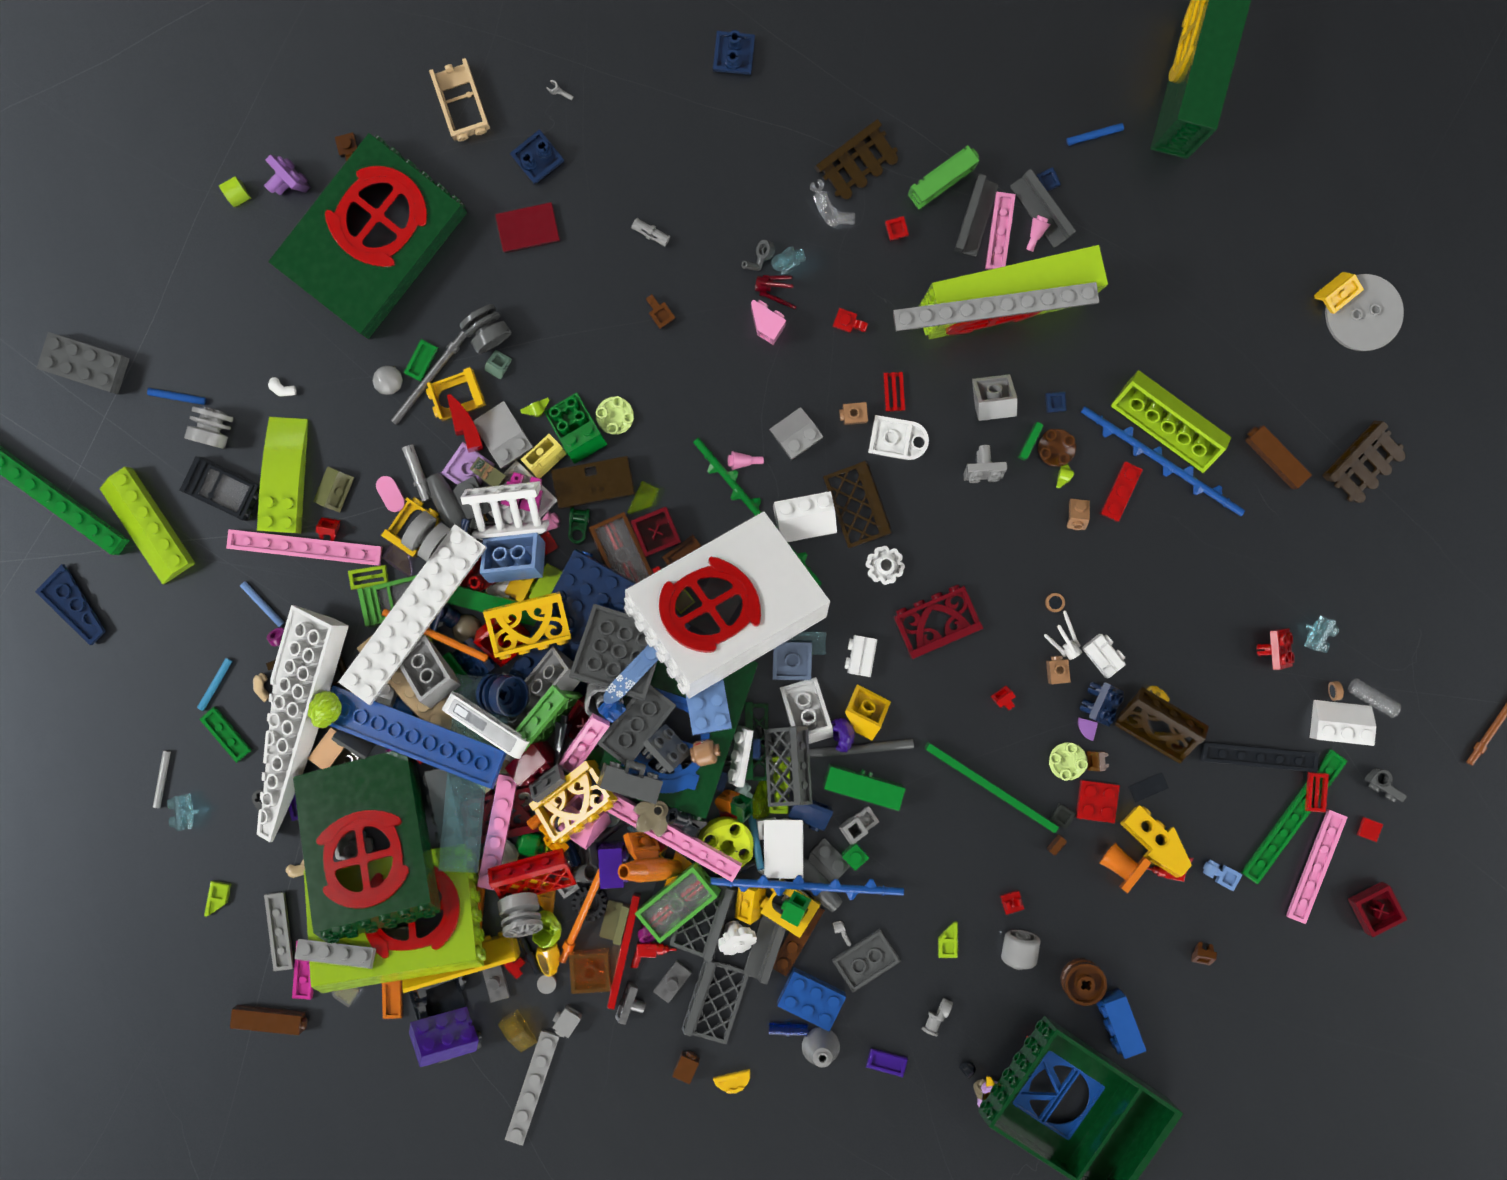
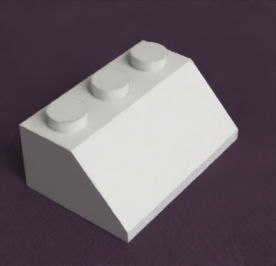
M831 491L774 502L773 510L777 529L786 542L837 533L835 508Z
M1321 700L1313 701L1309 738L1374 746L1376 723L1372 706Z

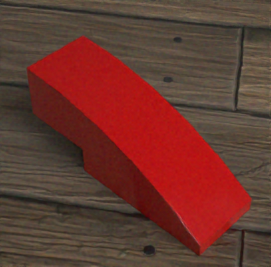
M451 394L447 395L456 436L464 435L468 453L483 450L479 433L470 415Z

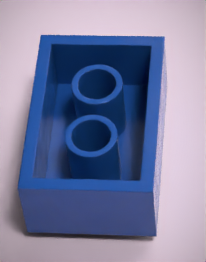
M793 967L777 1000V1006L830 1031L846 999V993Z
M1119 988L1106 992L1096 1005L1100 1014L1102 1013L1106 1019L1103 1020L1106 1031H1109L1110 1036H1112L1110 1042L1113 1049L1116 1050L1117 1054H1121L1124 1059L1146 1052L1127 997Z

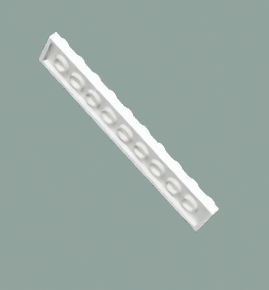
M454 524L339 680V683L364 702L372 705L487 547Z

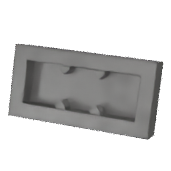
M677 960L653 992L669 1003L692 974V971Z
M502 965L482 970L490 1001L495 1002L509 998L510 993Z
M627 981L615 1015L617 1022L626 1025L631 1010L643 1013L646 1005L644 1001L635 999L638 987L630 981Z

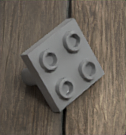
M981 445L977 451V464H967L963 473L964 481L969 480V483H978L985 479H988L989 482L1000 481L1007 471V463L991 462L990 445Z

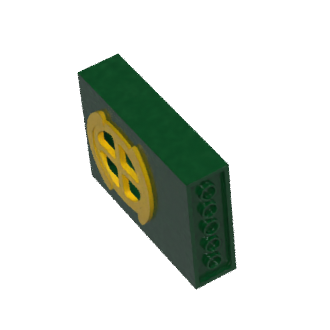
M1190 0L1181 27L1183 28L1173 66L1169 71V81L1151 144V150L1188 159L1217 130L1251 0Z

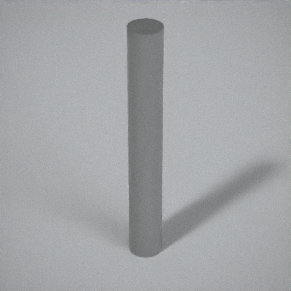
M163 750L153 808H161L171 751Z

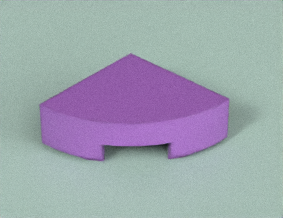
M1078 717L1080 732L1085 738L1093 741L1098 723Z

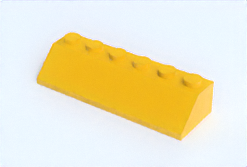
M502 931L498 932V936L495 937L486 935L484 936V941H482V949L485 948L486 951L484 966L402 980L403 993L516 961L521 953L517 938L504 937Z

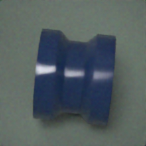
M445 604L443 608L445 612L443 617L440 618V622H444L447 627L452 628L458 623L461 613L458 610H453L449 604Z

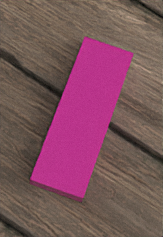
M295 959L292 998L311 1000L313 998L309 961Z

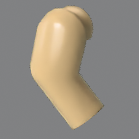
M260 673L253 678V690L263 702L269 700V693L264 688L267 676L264 673Z
M304 859L300 865L290 864L287 866L286 873L289 877L295 878L304 875Z

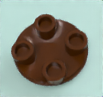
M1062 429L1048 430L1041 436L1038 442L1040 458L1046 464L1054 467L1068 464L1076 453L1075 438Z

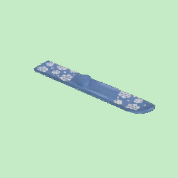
M686 623L685 628L688 630L690 625ZM647 645L609 685L603 697V701L606 704L619 701L658 661L657 651L654 647Z

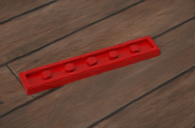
M636 892L632 896L607 1005L609 1009L613 1010L616 1006L635 924V913L638 910L641 894Z

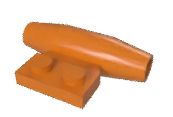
M631 832L623 835L628 854H631L634 860L619 866L618 875L622 880L639 883L663 881L678 876L682 872V865L678 860L659 857L660 847L655 838L644 832Z

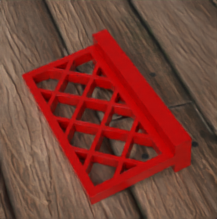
M563 848L488 868L489 885L491 889L494 888L499 899L504 898L506 892L512 894L531 892L540 895L576 885V880L566 860ZM550 874L557 875L555 879L548 877ZM562 877L569 878L564 881L560 880ZM531 879L537 880L538 882L535 884L531 883L530 881ZM543 882L550 883V885L543 886L542 884ZM514 884L518 885L519 887L518 889L511 888V886ZM525 887L531 888V890L524 891L523 889Z

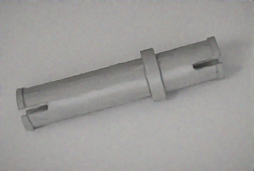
M414 445L403 447L402 451L413 476L414 487H417L421 501L425 502L426 500L427 502L432 500L427 478H425Z

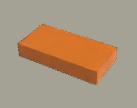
M402 980L382 983L383 1019L403 1018Z

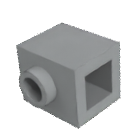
M567 1004L562 1012L558 1011L552 1021L555 1023L552 1028L555 1029V1033L560 1037L569 1038L583 1014Z

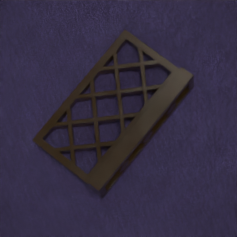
M867 461L823 476L828 492L831 491L835 512L848 548L893 533ZM857 469L859 474L856 483L846 479L849 471ZM836 476L843 479L838 489L831 487L829 478ZM845 481L855 485L850 495L840 491ZM857 486L865 491L863 501L852 497ZM839 493L849 497L845 507L837 504L836 499ZM851 499L861 503L857 513L847 509ZM863 505L871 508L872 513L869 519L859 515ZM845 511L855 515L851 525L843 521ZM857 517L868 521L863 531L853 527ZM869 523L878 527L879 534L872 536L865 533ZM852 529L862 533L859 541L851 543L849 538Z

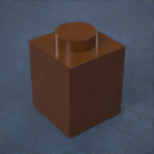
M682 1051L673 1070L672 1077L690 1084L699 1065L700 1058L697 1057V1054L691 1051Z

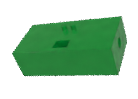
M831 763L828 765L823 782L825 790L897 811L900 810L906 789L902 784L872 776V772L865 774V770L858 772Z

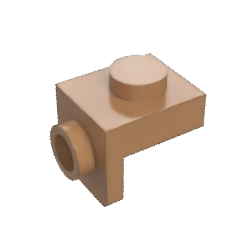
M1070 499L1067 528L1086 530L1090 520V501Z

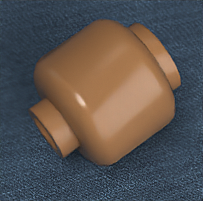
M711 739L696 741L693 747L690 748L691 759L693 763L701 767L715 764L717 756H720L719 745L715 744Z

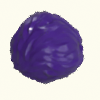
M836 718L831 721L833 739L838 742L836 750L847 753L854 742L855 730L845 718Z

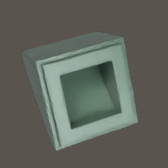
M495 350L486 362L485 371L501 379L512 359Z

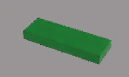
M216 706L199 719L236 763L252 751V748Z

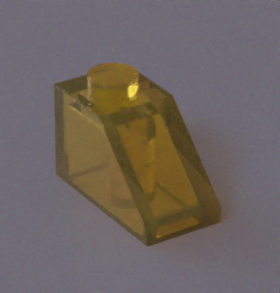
M518 1009L500 1020L498 1026L508 1042L518 1051L523 1052L537 1043L536 1038Z

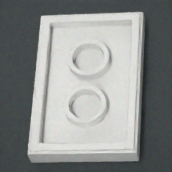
M764 820V875L767 878L795 879L797 875H801L804 878L803 820Z

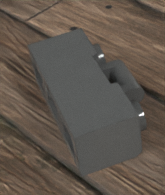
M627 759L624 768H622V764L610 761V764L604 762L597 782L599 788L656 804L663 781L658 778V774L647 772V775L644 774L646 764ZM629 768H631V769H634V770H638L639 773H638V774H634V773H631V772H628V771H629Z

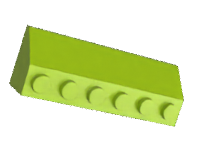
M1139 370L1127 382L1111 404V407L1202 473L1227 449L1232 438Z
M123 467L107 478L100 487V491L163 585L196 564L133 468Z

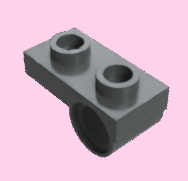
M1375 768L1364 779L1370 783L1368 786L1377 792L1381 790L1386 793L1384 797L1394 803L1396 800L1404 802L1407 797L1391 786L1393 777L1389 771ZM1382 773L1384 778L1382 782L1379 783L1378 776Z
M595 842L587 850L578 845L581 865L576 866L573 871V876L578 882H593L598 871V851Z

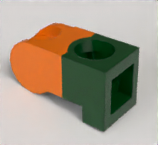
M726 789L715 799V805L720 811H727L737 816V821L744 823L753 814V799L738 792Z

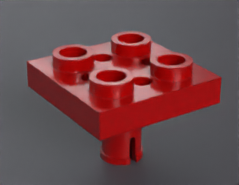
M1290 628L1270 631L1271 644H1257V649H1265L1257 651L1258 656L1272 655L1273 670L1292 667L1295 656L1291 650L1293 635L1290 633Z

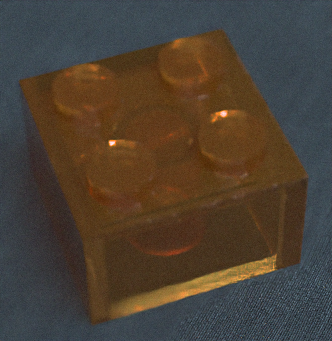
M609 948L574 950L570 952L571 994L609 992L611 990L612 979Z

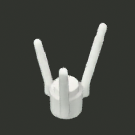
M1064 610L1063 614L1073 640H1069L1061 625H1058L1057 628L1066 642L1063 648L1049 635L1044 634V637L1063 657L1067 656L1069 660H1072L1079 656L1082 651L1079 648L1081 645L1077 640L1067 611Z

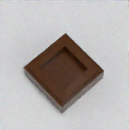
M1058 834L1046 849L1055 856L1067 841Z

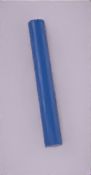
M1119 123L1069 137L1066 141L1068 146L1123 131L1124 125Z
M148 388L147 395L201 405L206 404L205 397Z

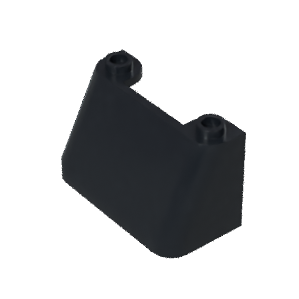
M464 976L410 991L409 995L416 1020L466 1007L462 994L464 986H466ZM479 1030L476 1031L479 1040L477 1049L482 1047L480 1043L482 1036Z

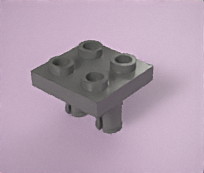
M667 724L663 725L643 743L646 747L642 750L643 755L650 752L646 758L652 759L655 757L659 761L656 764V769L658 770L663 766L659 771L662 774L667 771L671 773L690 755L688 746L680 740Z

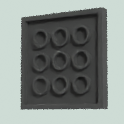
M593 604L569 678L607 689L648 645L643 631L639 632L636 628L634 618L632 616L629 617L626 613ZM657 662L625 695L645 701Z

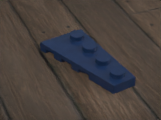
M61 564L35 591L89 645H93L106 632L65 564Z

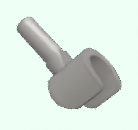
M550 80L555 85V88H546L552 95L560 94L572 101L574 96L563 91L556 81Z
M842 921L833 922L835 934L841 932L847 946H850L852 943L846 934L844 923Z

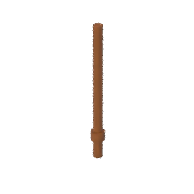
M1507 703L1481 741L1477 742L1473 747L1474 751L1466 761L1469 765L1473 766L1480 755L1484 754L1488 749L1486 746L1507 717Z

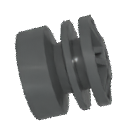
M493 304L475 310L459 325L463 331L467 330L465 332L467 337L475 336L471 344L478 354L493 349L512 333L504 321L495 323L501 315L495 312L496 308Z

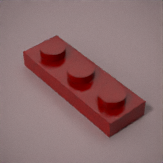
M1126 461L1123 463L1102 508L1101 515L1119 522L1143 469Z

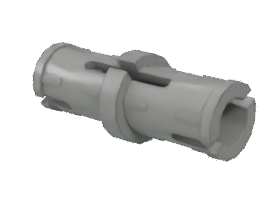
M639 218L634 220L631 229L645 235L646 239H652L664 247L671 237L656 229L655 225L651 226Z

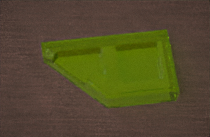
M642 481L627 513L632 514L652 507L660 489Z
M760 781L752 797L753 819L770 815L767 781Z

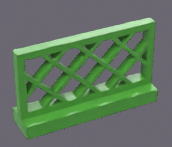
M552 685L515 730L522 735L523 739L527 738V742L528 740L530 741L527 748L532 743L546 741L555 730V722H560L561 715L567 716L577 700L583 697V695L576 691L560 690L557 685Z

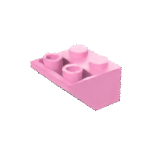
M753 300L751 302V310L757 335L774 345L786 326L785 316L777 310L774 312L767 308L768 305L763 301L758 300L756 302Z
M576 794L568 802L564 811L580 813L584 794ZM602 811L598 814L600 817L597 820L586 823L582 831L570 835L571 840L587 850L610 825L611 819L607 811ZM561 823L557 828L558 831L562 832L565 829L564 823Z

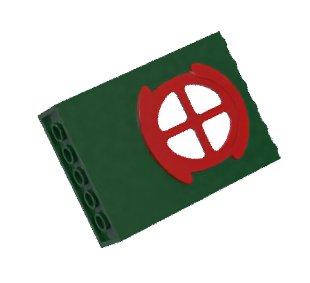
M370 133L367 134L268 261L367 339L371 337L467 214L464 209L465 205L454 194L450 197V193L446 191L445 187L438 182L434 184L435 182L423 170L419 172L420 170L409 159L404 161L405 158L394 147L391 146L389 149V146L377 134L372 136ZM388 183L392 185V192L377 209L359 196V192L372 184ZM399 194L405 195L409 204V219L406 227L403 229L385 217V212ZM352 202H356L371 214V219L356 237L349 233L347 227V212ZM378 222L383 223L397 234L395 241L383 247L370 248L363 245V240Z
M389 751L293 777L312 927L315 935L325 942L332 944L339 942V939L356 938L361 933H375L380 928H394L399 923H413L421 917L432 918L441 912L416 759L395 751ZM365 827L379 829L389 839L390 847L367 854L363 829ZM355 831L358 856L334 862V853L340 840L348 832ZM392 856V867L387 878L381 885L372 888L368 863ZM360 865L363 890L361 892H352L344 888L336 877V871Z

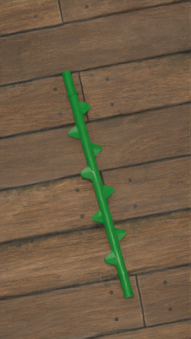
M698 437L693 443L705 456L704 458L710 462L707 472L709 474L718 472L733 489L730 497L731 500L741 499L755 516L762 513L759 509L761 499H750L736 482L737 470L727 472L712 454L713 452H710ZM795 552V554L806 567L808 572L820 586L822 582L811 571V567H808L805 563L808 554L806 552L798 554Z

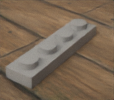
M285 891L265 894L264 899L273 971L293 969L294 959Z
M298 939L294 959L372 969L376 949Z

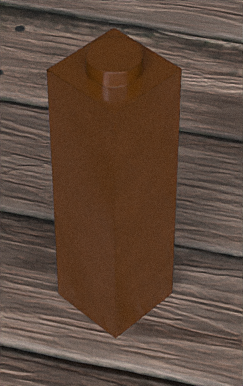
M1264 425L1258 428L1255 426L1247 433L1249 436L1245 441L1292 490L1298 489L1312 476Z
M236 1005L231 1012L230 1028L300 1035L306 1030L308 1019L305 1018L306 1012Z

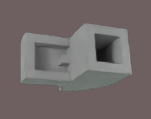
M867 806L843 822L839 829L849 844H854L867 835L868 830L878 824L879 820L871 808Z

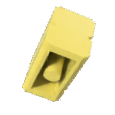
M548 434L520 460L536 478L540 479L567 453Z

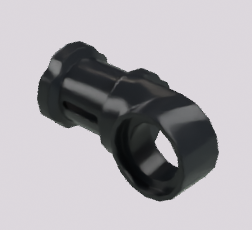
M675 807L668 811L666 815V822L668 824H675L688 835L697 837L701 828L692 822L691 814L687 812L682 813Z

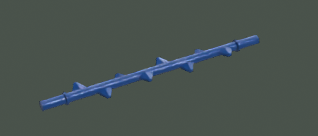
M1084 406L1081 410L1082 414L1103 427V437L1115 434L1133 446L1134 456L1144 453L1163 466V476L1166 477L1175 473L1193 485L1194 495L1204 492L1221 503L1223 507H1227L1239 516L1244 514L1245 510L1230 501V498L1222 495V487L1220 485L1212 489L1193 476V466L1181 469L1162 456V448L1160 446L1152 450L1133 437V427L1130 426L1125 430H1121L1088 407Z
M762 875L758 880L734 878L733 882L726 878L711 877L710 885L737 886L741 892H745L749 887L773 888L777 896H781L786 889L810 890L814 896H817L821 891L846 892L849 900H853L858 893L882 894V896L904 895V888L885 887V885L882 887L876 886L873 879H869L865 886L840 884L838 879H834L830 884L804 882L801 875H797L793 882L771 881L767 879L766 875Z

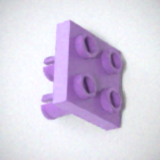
M270 154L265 159L275 170V174L264 184L271 193L276 192L282 195L288 187L306 193L311 188L307 183L308 179L294 169L295 165L288 158L283 159L281 156L277 157Z

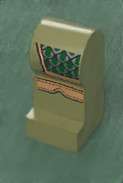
M480 457L470 467L472 472L481 477L490 486L504 485L509 478Z

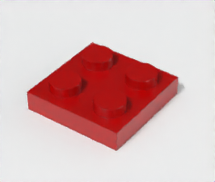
M1080 780L1076 818L1115 823L1120 785Z

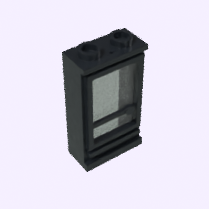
M195 456L179 491L240 520L248 521V518L251 519L255 512L254 506L256 502L259 501L260 485L209 460Z

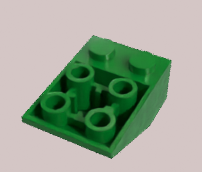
M577 392L544 411L566 453L574 464L607 445Z

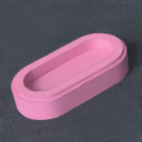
M388 476L379 478L376 483V489L385 506L392 512H400L406 501L395 480Z

